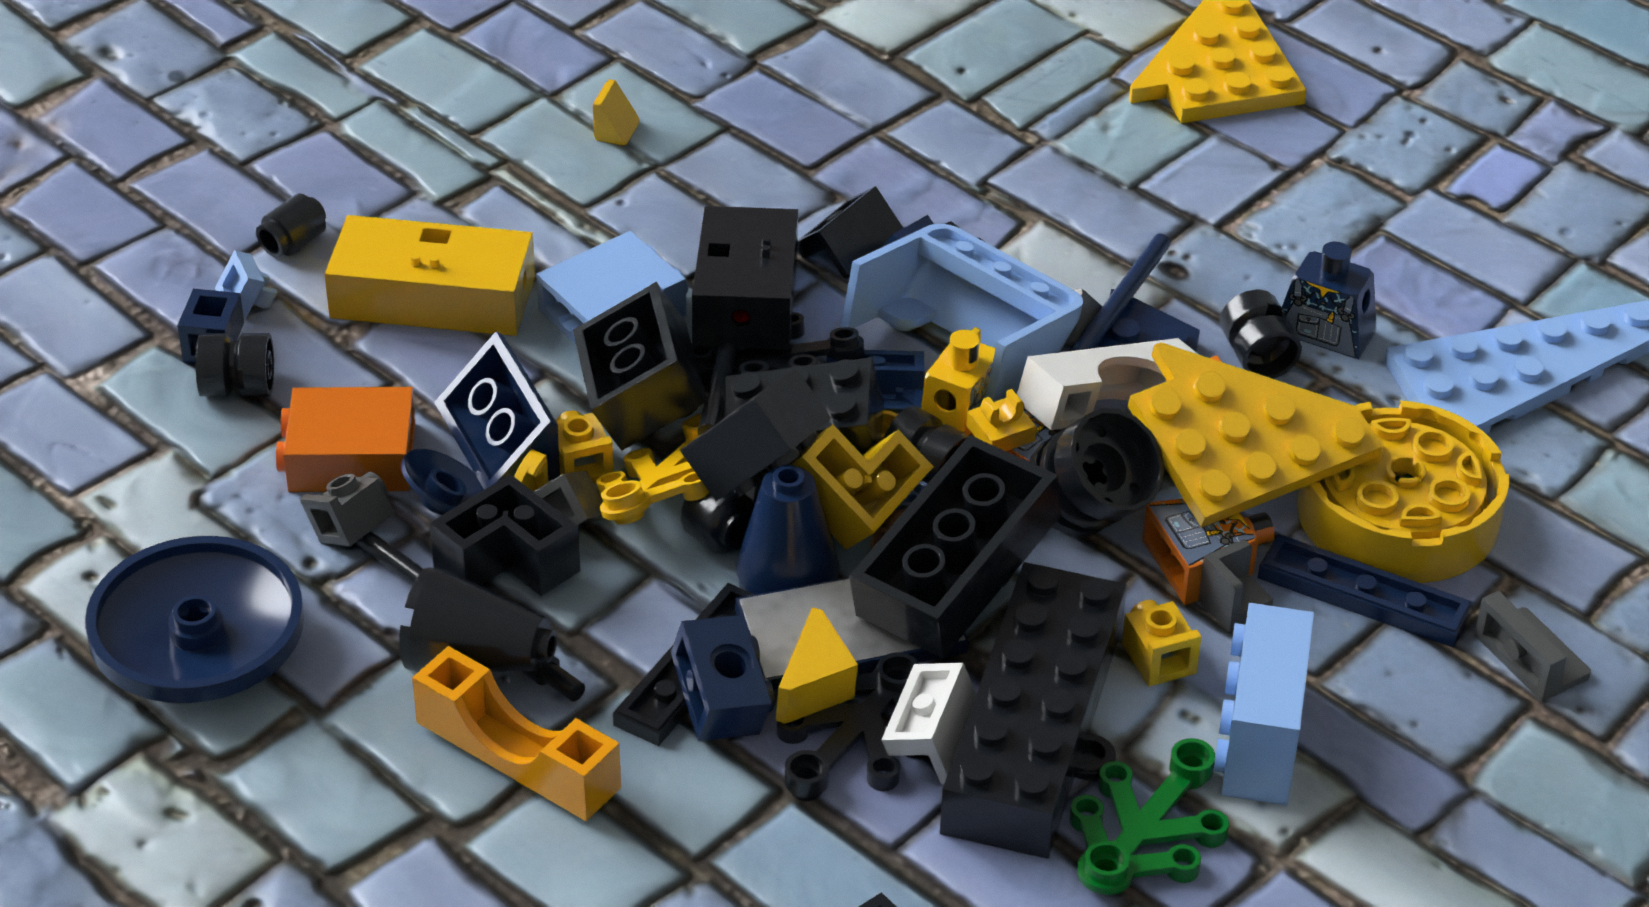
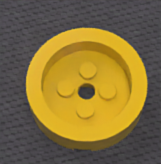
M1401 400L1399 408L1373 409L1371 402L1354 405L1358 407L1383 447L1379 457L1298 489V517L1310 540L1318 548L1418 583L1446 580L1477 566L1487 557L1496 544L1509 488V474L1505 473L1500 461L1502 453L1498 446L1473 423L1439 407ZM1407 473L1414 476V478L1401 477L1398 482L1395 480L1396 476H1402Z

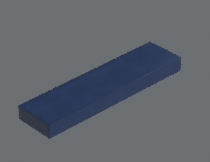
M1281 534L1276 536L1260 563L1257 577L1258 579L1453 648L1471 616L1474 604L1473 601Z

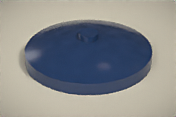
M192 536L168 540L129 556L110 570L99 582L89 599L85 614L88 645L92 658L99 670L111 682L129 693L167 703L212 701L237 694L262 682L279 669L290 657L300 640L304 625L302 594L299 583L290 568L279 557L261 546L223 536Z

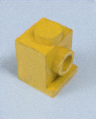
M571 410L557 417L560 475L587 470L591 480L596 484V480L600 476L614 471L613 442L610 436H606L601 423L593 413L582 415L578 411ZM593 455L595 463L574 466V459Z
M1144 600L1136 604L1130 613L1125 614L1122 645L1148 687L1197 674L1202 636L1197 629L1191 630L1174 601L1158 605L1154 600ZM1172 652L1174 655L1161 659L1162 654Z

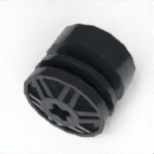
M1100 408L1085 415L1069 425L1067 429L1058 432L1052 438L1041 443L1029 461L1057 474L1061 517L1052 527L1070 536L1090 537L1150 504L1161 489L1164 475L1162 452L1152 432L1137 417L1120 409Z

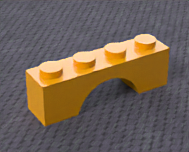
M447 646L412 677L416 721L418 724L582 820H589L621 789L619 742L577 718L562 731H552L534 724L509 703L499 689L489 668L452 647Z

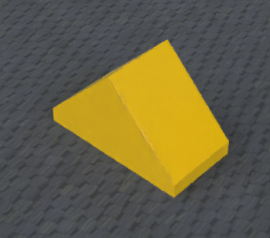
M811 608L778 687L776 721L786 724L854 698L858 664L821 609Z

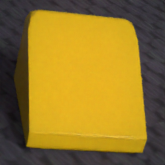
M609 79L593 103L594 137L596 141L624 146L628 144L638 127L639 117L616 80Z

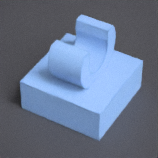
M235 250L215 287L216 291L240 293L244 319L247 318L253 304L262 308H269L278 293L276 289L266 287L270 276L259 270L252 254Z

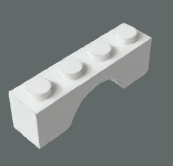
M1179 338L1028 356L1017 395L1023 401L1024 408L1050 430L1063 429L1085 415L1092 413L1098 400L1119 399L1129 401L1130 395L1166 382L1165 377L1151 356L1155 344L1162 342L1189 352H1196Z

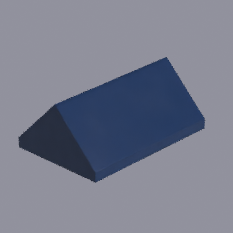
M496 331L436 399L434 404L484 490L510 474L514 476L519 465L531 449L546 455L548 481L554 480L560 476L558 424L502 334Z

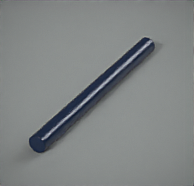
M1161 233L1154 236L1070 351L1092 349L1098 346L1169 249L1171 241L1168 236Z

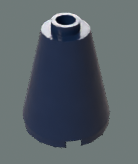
M785 465L772 469L764 476L736 562V573L740 588L753 594H761L838 579L839 561L815 480L808 471L796 466Z

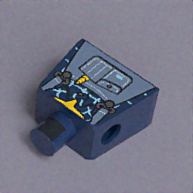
M1337 241L1328 242L1323 246L1322 253L1313 251L1307 254L1291 281L1281 308L1300 341L1359 360L1376 331L1374 273L1367 267L1350 262L1352 250L1347 244Z

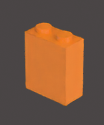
M413 387L292 388L290 408H282L281 435L282 438H285V441H278L276 445L277 471L286 473L288 492H326L327 484L339 476L354 474L356 477H362L367 472H373L378 475L384 482L387 491H410V485L404 478L401 470V462L406 453L414 449L416 417Z

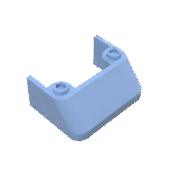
M932 224L852 261L841 327L856 328L876 317L887 321L891 327L900 331H911L929 322H933L951 333L963 329L972 330L976 327L981 330V343L996 348L985 398L990 397L995 402L1006 398L1007 390L1012 389L1017 394L1028 356L1060 352L1079 321L1083 298L1073 289L958 227L948 224Z

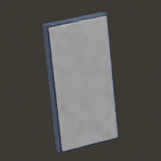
M849 577L736 598V614L744 616L749 635H754L758 641L760 649L759 666L764 680L768 679L771 682L773 690H777L812 607L824 611L857 662V674L873 671L882 657L895 652L909 654L916 658L918 662L941 658L856 616ZM966 633L963 634L945 657L967 653L969 641Z

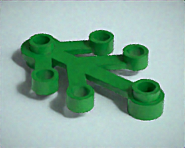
M1187 738L1174 744L1171 750L1169 776L1140 810L1132 789V769L1120 761L1107 762L1100 768L1098 788L1103 795L1111 798L1122 831L1114 842L1108 840L1102 824L1104 814L1102 801L1092 795H1080L1073 799L1070 807L1069 821L1075 830L1082 832L1087 848L1085 853L1079 858L1077 874L1080 882L1087 889L1095 893L1111 895L1126 890L1133 878L1167 874L1172 880L1179 883H1189L1198 877L1201 855L1191 845L1178 844L1170 848L1169 852L1135 855V853L1142 845L1196 839L1199 844L1209 848L1219 847L1226 842L1229 820L1224 813L1218 810L1209 809L1200 812L1196 816L1163 820L1188 789L1200 788L1211 779L1214 770L1215 752L1207 742L1196 738ZM1110 778H1118L1122 781H1111ZM1081 812H1090L1094 815L1086 816L1082 815ZM1205 827H1215L1218 830H1208ZM1184 861L1189 863L1190 865L1183 866L1177 864L1176 862Z

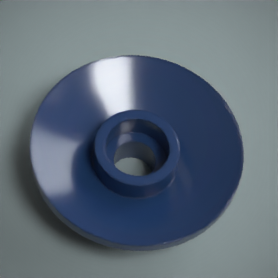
M413 449L407 452L402 459L401 470L404 478L421 497L423 505L436 514L444 515L484 490L476 474L456 459L438 451Z

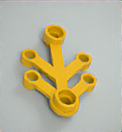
M702 413L694 415L682 423L686 441L658 466L656 465L653 452L649 448L631 451L623 457L628 476L638 477L640 481H628L623 471L609 472L596 480L600 496L603 500V503L600 505V511L604 519L614 520L619 525L630 524L641 519L645 514L644 511L652 503L681 493L685 500L694 501L704 498L709 493L680 451V449L698 437L697 431Z

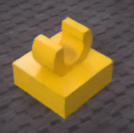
M1012 389L1006 391V398L993 402L990 397H986L983 399L980 407L967 411L966 426L976 438L1004 451L1035 441L1036 425L1024 412L1023 401Z

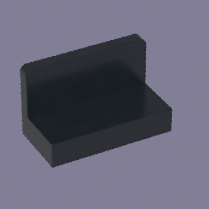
M874 186L847 200L798 240V252L805 259L825 249L843 278L847 279L850 277L852 261L881 248L891 235L901 230L903 226L878 188Z

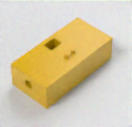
M347 215L325 271L329 318L494 334L497 331L502 335L517 336L535 279L533 232Z

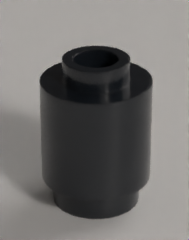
M298 193L262 218L261 225L256 228L258 242L272 257L290 256L325 231V210L315 198Z

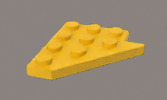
M1203 0L1130 85L1129 101L1130 103H1138L1166 98L1182 124L1305 104L1307 90L1249 0Z
M1162 342L1154 345L1151 356L1165 377L1166 382L1130 395L1128 408L1132 415L1137 417L1152 432L1161 449L1164 468L1201 528L1379 457L1383 447L1357 406Z

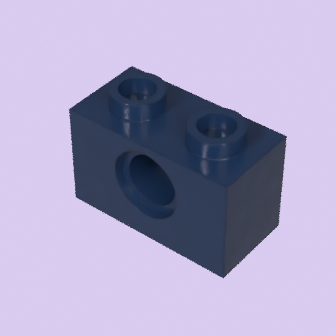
M737 615L681 621L671 655L697 740L705 741L760 735L768 712H771L774 708V691L771 682L763 678L759 666V644L754 635H749L744 616Z

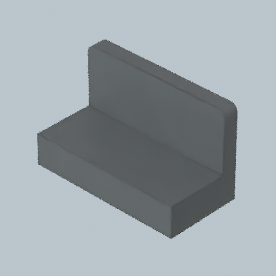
M1499 591L1482 598L1474 636L1541 702L1589 680L1591 669L1528 608L1521 607L1517 609Z

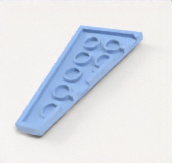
M1649 300L1387 347L1384 363L1408 401L1428 404L1450 411L1473 423L1484 433L1488 434L1490 433L1491 425L1505 418L1516 420L1570 393L1571 385L1583 379L1590 383L1602 377L1605 368L1615 363L1626 365L1648 354Z

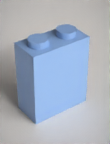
M631 231L536 273L538 310L575 344L573 329L655 282L659 284L682 317L686 316L688 284L685 276L679 269L673 268L661 258L651 245L645 244Z

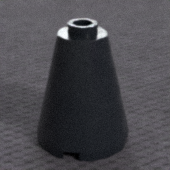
M425 568L415 579L407 596L405 608L414 609L411 626H400L399 649L403 666L408 670L418 673L447 646L489 668L491 672L537 671L544 662H550L555 654L557 632L551 630L549 618L444 568Z

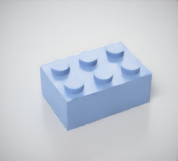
M1249 603L1246 624H1234L1230 655L1239 656L1241 660L1240 662L1229 661L1225 694L1234 695L1235 701L1226 699L1223 701L1219 734L1229 735L1230 737L1229 740L1218 739L1214 772L1224 773L1222 796L1288 805L1301 726L1314 612Z

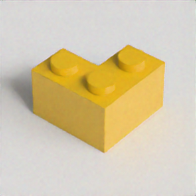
M833 424L819 433L800 452L801 455L788 464L802 468L813 476L829 531L846 550L875 533L934 467L899 429L872 446L862 455Z

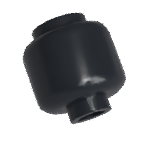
M733 490L717 501L709 492L704 498L688 501L684 499L680 520L683 529L714 553H727L741 548L755 503L746 494L738 498Z

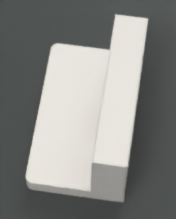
M964 663L914 664L882 737V742L888 756L929 755L941 784L945 783L976 696Z

